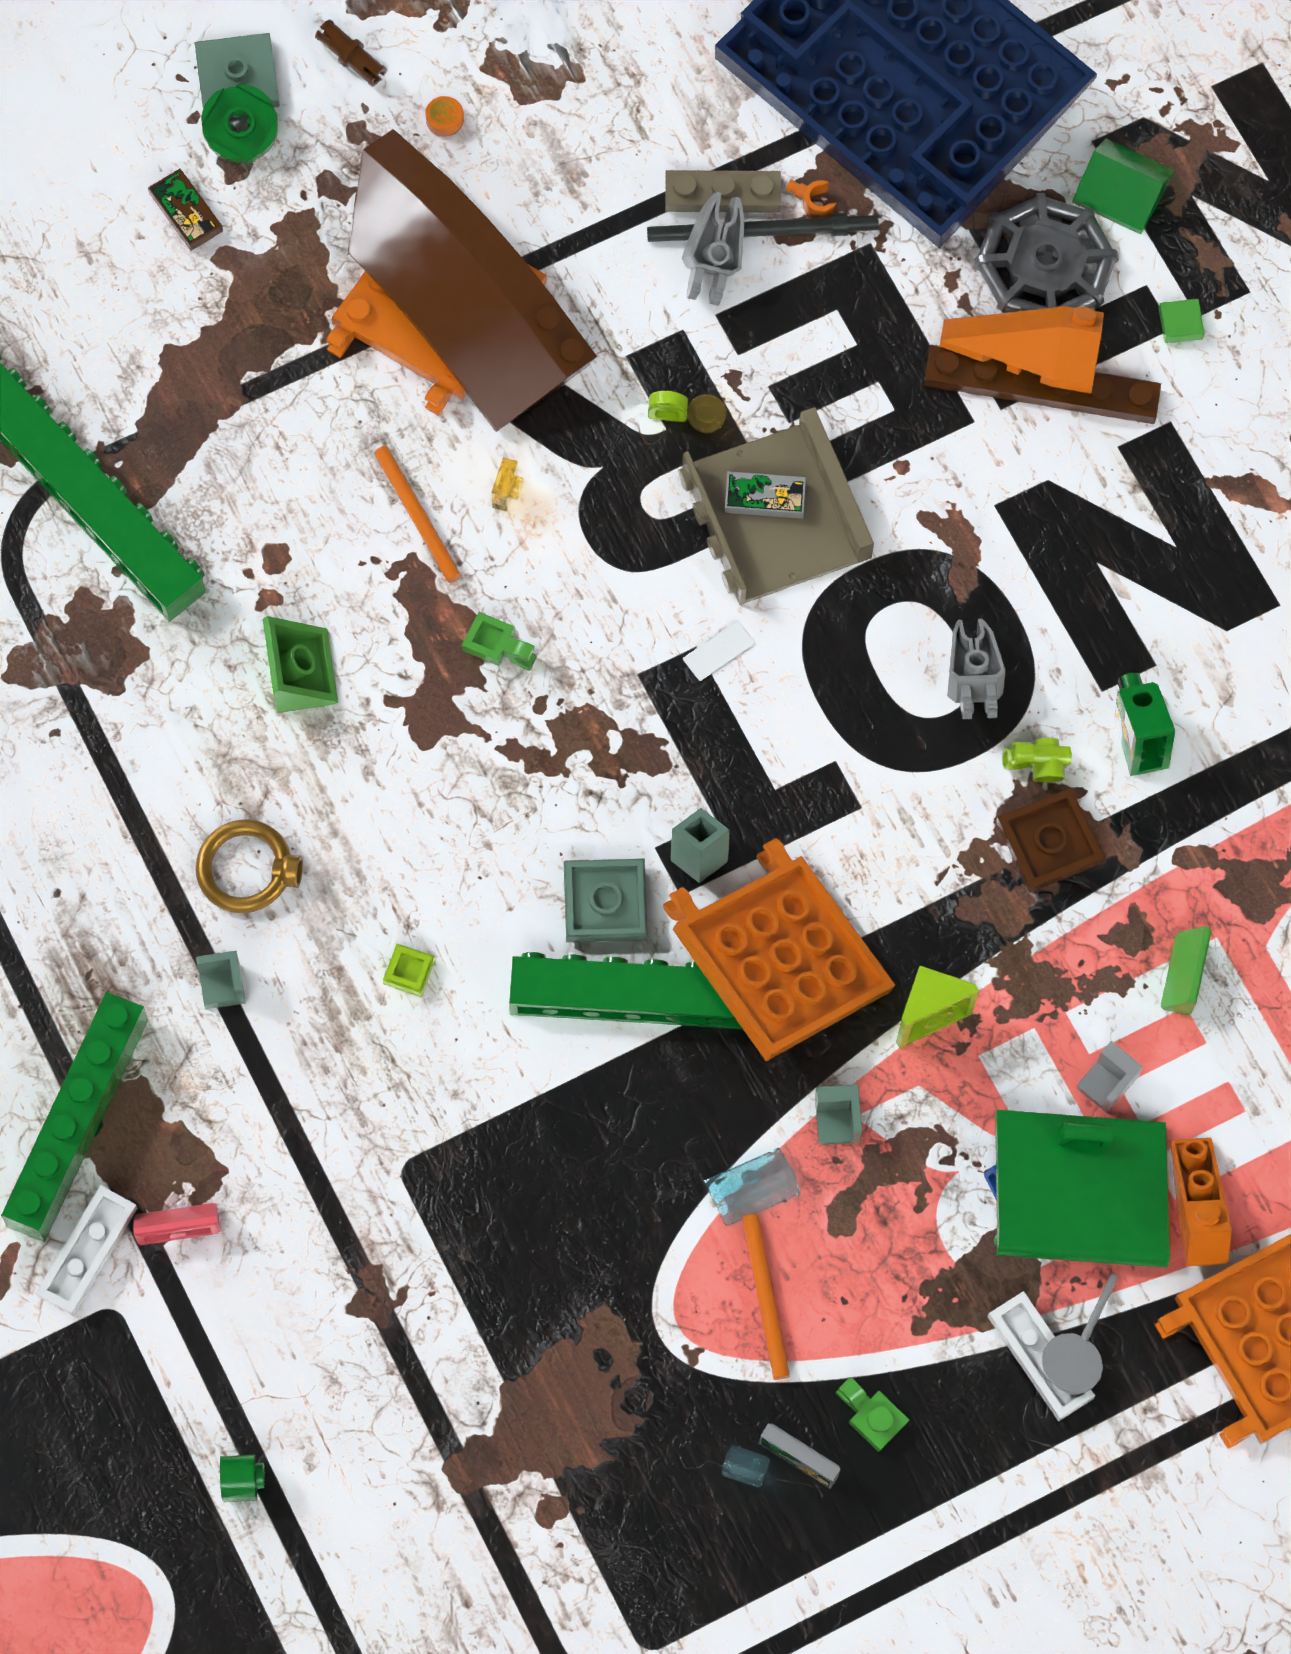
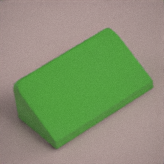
M1204 926L1181 931L1175 936L1161 1000V1008L1163 1010L1188 1016L1190 1013L1192 1014L1197 1003L1212 932L1209 927Z

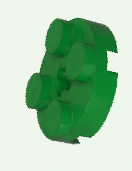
M239 84L236 87L222 88L216 91L207 100L202 111L203 137L212 152L226 161L251 164L259 157L265 155L277 138L278 117L270 98L263 91L251 85ZM242 114L248 117L246 123L250 128L247 131L234 132L233 124L229 122L232 117L239 119Z

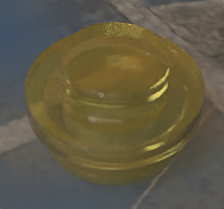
M709 394L700 395L690 402L687 409V418L694 429L702 433H711L721 428L726 420V407L716 396Z

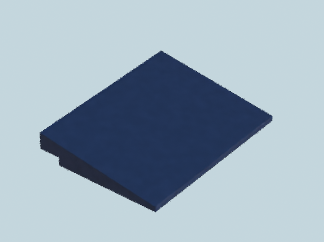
M753 0L741 12V20L715 44V59L939 249L1097 78L1095 71L1009 0Z

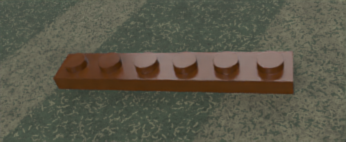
M930 344L923 386L1155 424L1162 383L1095 372L1091 393L1055 388L1040 383L1041 376L1022 369L1018 375L1006 371L1007 365L1001 361L990 359L981 362L938 345Z

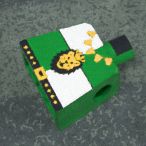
M1139 673L1125 674L1117 681L1119 691L1117 692L1114 718L1130 777L1169 769L1175 728L1159 685L1154 682L1143 684Z

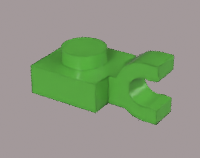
M478 612L462 643L463 652L497 666L500 665L505 656L517 666L530 671L537 658L536 654L533 653L534 645L514 639L516 634L515 626L481 612Z
M851 1376L835 1393L856 1412L848 1423L878 1452L909 1421L880 1391L870 1399Z

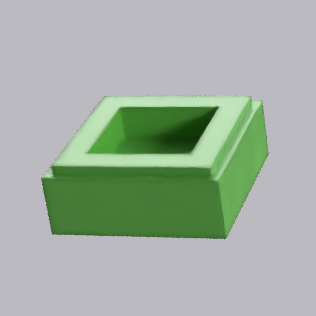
M1199 299L1160 303L1158 309L1164 343L1203 340L1205 333Z

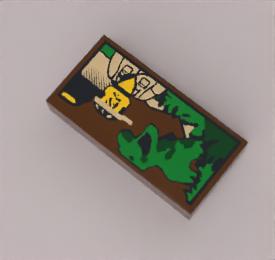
M181 168L148 187L150 196L190 251L223 232L221 223Z

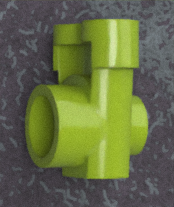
M1058 738L1036 739L1035 744L1032 742H1013L1011 748H1004L1002 754V765L1005 770L1032 768L1033 781L1039 783H1053L1065 780V768L1072 761L1071 747L1060 746Z

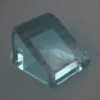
M731 1446L725 1458L721 1474L724 1477L759 1488L763 1485L770 1458L737 1446Z

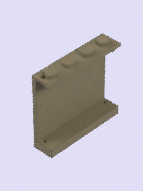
M815 407L800 412L799 425L706 458L693 462L689 451L683 453L682 468L678 469L681 484L686 492L692 491L696 501L692 504L696 520L700 526L706 525L710 537L707 538L710 553L714 560H721L725 570L721 572L724 586L728 594L735 593L739 605L872 558L873 539ZM727 471L806 477L803 519L724 513Z

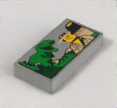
M727 471L724 513L803 519L806 477Z
M768 1423L760 1436L759 1444L831 1489L839 1476L840 1466L774 1424Z

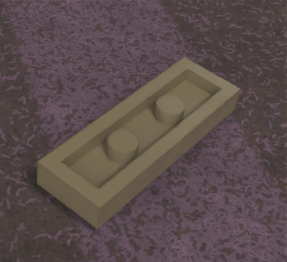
M665 171V212H700L708 198L712 194L719 192L721 193L719 212H727L731 198L739 197L743 212L781 213V171Z

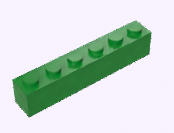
M539 952L522 953L521 957L512 956L509 998L510 1015L743 1029L696 962H688L684 967L669 966L667 961L658 959L646 960L644 964L628 963V960L621 957H606L603 959V962L587 961L585 956L576 954L564 955L562 959L546 958L545 954Z
M105 992L3 1209L1 1217L8 1228L42 1242L46 1241L146 1027L148 1018L144 1006Z

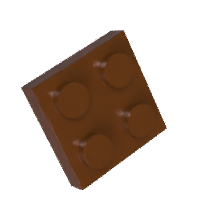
M1071 788L997 817L996 823L1029 893L1104 862L1105 857Z

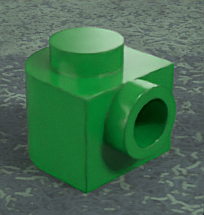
M255 1454L220 1456V1490L223 1503L258 1501L257 1489L265 1488L264 1463H257Z

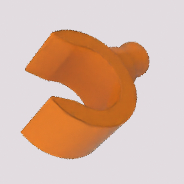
M792 179L789 180L786 191L795 194V197L803 200V208L808 216L811 218L831 217V213L836 212L837 203L817 206L811 201L814 195L828 192V181L818 180L806 185L804 183L799 184Z

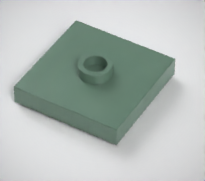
M270 33L194 42L203 108L207 100L216 91L222 88L236 87L239 84L251 85L260 89L270 98L274 107L280 106Z
M645 858L564 861L566 942L636 941L648 939Z

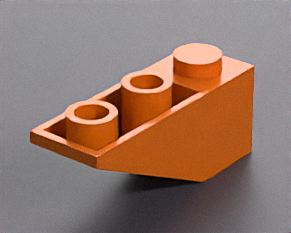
M1212 1138L1170 1140L1180 1237L1186 1266L1228 1264L1232 1229Z

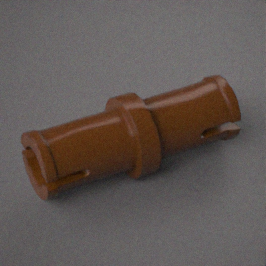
M331 19L325 21L320 26L324 32L322 33L317 30L315 39L323 43L338 56V62L343 67L349 66L368 82V85L371 87L377 85L382 80L378 74L380 73L382 76H385L387 68L363 49L364 44L360 40L350 38Z

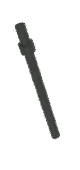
M831 213V217L744 222V237L832 233V237L848 236V232L879 230L878 215L847 216V213ZM694 224L647 227V241L688 240Z

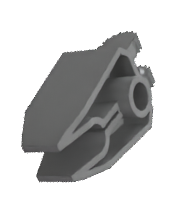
M719 192L712 194L699 212L681 257L686 268L691 269L686 298L696 300L701 291L703 274H712L714 277L709 292V303L719 306L722 300L727 276H731L742 269L744 214L741 199L739 197L731 198L725 220L721 222L718 216L721 193Z
M978 619L977 638H974L973 647V639L965 635L963 622L958 620L952 635L947 697L955 703H960L962 719H972L974 702H984L987 718H997V700L1003 695L1006 670L993 631L983 619Z

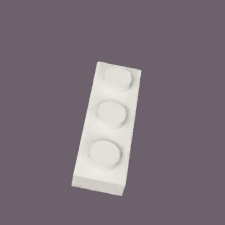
M100 1185L36 1291L37 1297L74 1316L137 1211V1205Z
M1024 1291L988 1314L989 1320L1058 1422L1094 1399L1095 1395L1091 1390L1083 1394H1070L1059 1390L1048 1380L1043 1371L1042 1355L1046 1345L1055 1336Z

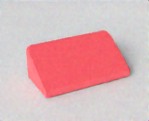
M209 1203L137 1214L134 1216V1236L137 1243L141 1246L219 1234L221 1230L217 1204Z

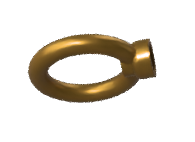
M235 820L218 827L205 839L196 859V878L205 897L217 907L233 913H251L261 910L278 899L286 887L299 888L302 879V856L291 855L289 847L281 834L271 826L256 820ZM247 835L260 838L270 846L275 856L271 882L259 893L248 897H235L222 891L215 883L212 875V861L217 850L226 841L234 837Z

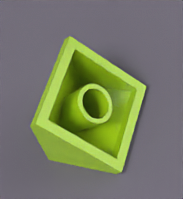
M919 966L896 1039L899 1049L972 1015L979 994L976 984Z

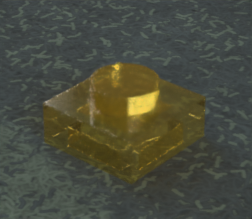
M502 458L491 492L492 508L507 512L511 499L518 500L524 479L518 476V461Z

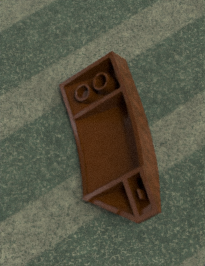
M394 129L362 150L359 181L356 188L352 217L353 225L347 256L350 255L367 272L426 339L495 432H498L581 373L597 358V355L525 260L482 211L440 169Z

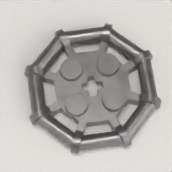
M1036 193L1035 198L1003 212H993L988 218L990 224L980 252L973 261L974 269L980 271L998 303L996 308L1002 313L1005 311L1017 312L1062 306L1099 308L1105 302L1103 295L1113 266L1119 261L1118 251L1112 248L1094 217L1096 212L1090 207L1083 209L1045 197V193ZM1037 214L1038 220L1034 221V224L1025 228V225L1018 227L1014 224L1032 215ZM1047 214L1072 221L1073 223L1068 225L1049 219ZM1081 230H1085L1095 249H1087L1085 245L1082 246L1078 234ZM1002 234H1006L1012 239L1007 253L995 254ZM1045 251L1051 252L1052 259L1056 262L1049 265L1041 264L1036 255L1043 256ZM1086 263H1097L1092 283L1089 284L1081 277ZM996 267H1006L1008 269L1010 279L1014 283L1009 290L1006 288ZM1072 289L1082 294L1056 306L1055 297H1063ZM1022 291L1046 299V307L1017 297Z

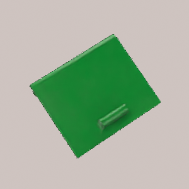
M996 1110L997 1234L994 1238V1245L997 1246L996 1256L1168 1267L1170 1260L1166 1122Z

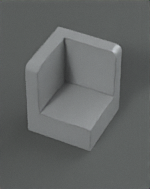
M1110 1041L1100 1053L1094 1066L1078 1083L1077 1089L1108 1114L1138 1079L1143 1066L1114 1042Z

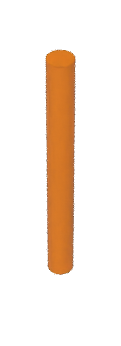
M387 445L379 447L375 450L374 455L446 581L452 583L461 577L460 571Z
M749 1214L743 1216L742 1221L773 1380H782L789 1378L790 1374L758 1214Z

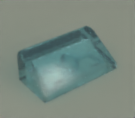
M776 1148L704 1180L717 1211L726 1226L742 1220V1217L745 1215L756 1214L800 1193L795 1172L780 1148Z

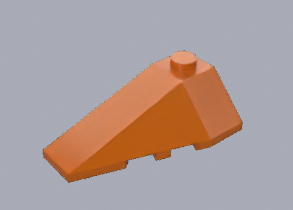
M1062 306L945 319L939 347L981 362L990 359L1001 361L1007 365L1006 371L1017 375L1022 369L1040 375V383L1051 387L1091 393L1104 313L1094 311L1088 307L1073 308Z

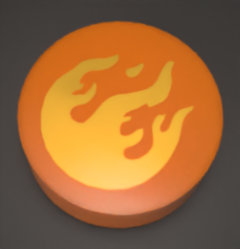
M440 96L433 99L426 107V124L432 133L446 137L456 134L462 128L464 123L463 107L456 99L449 96Z

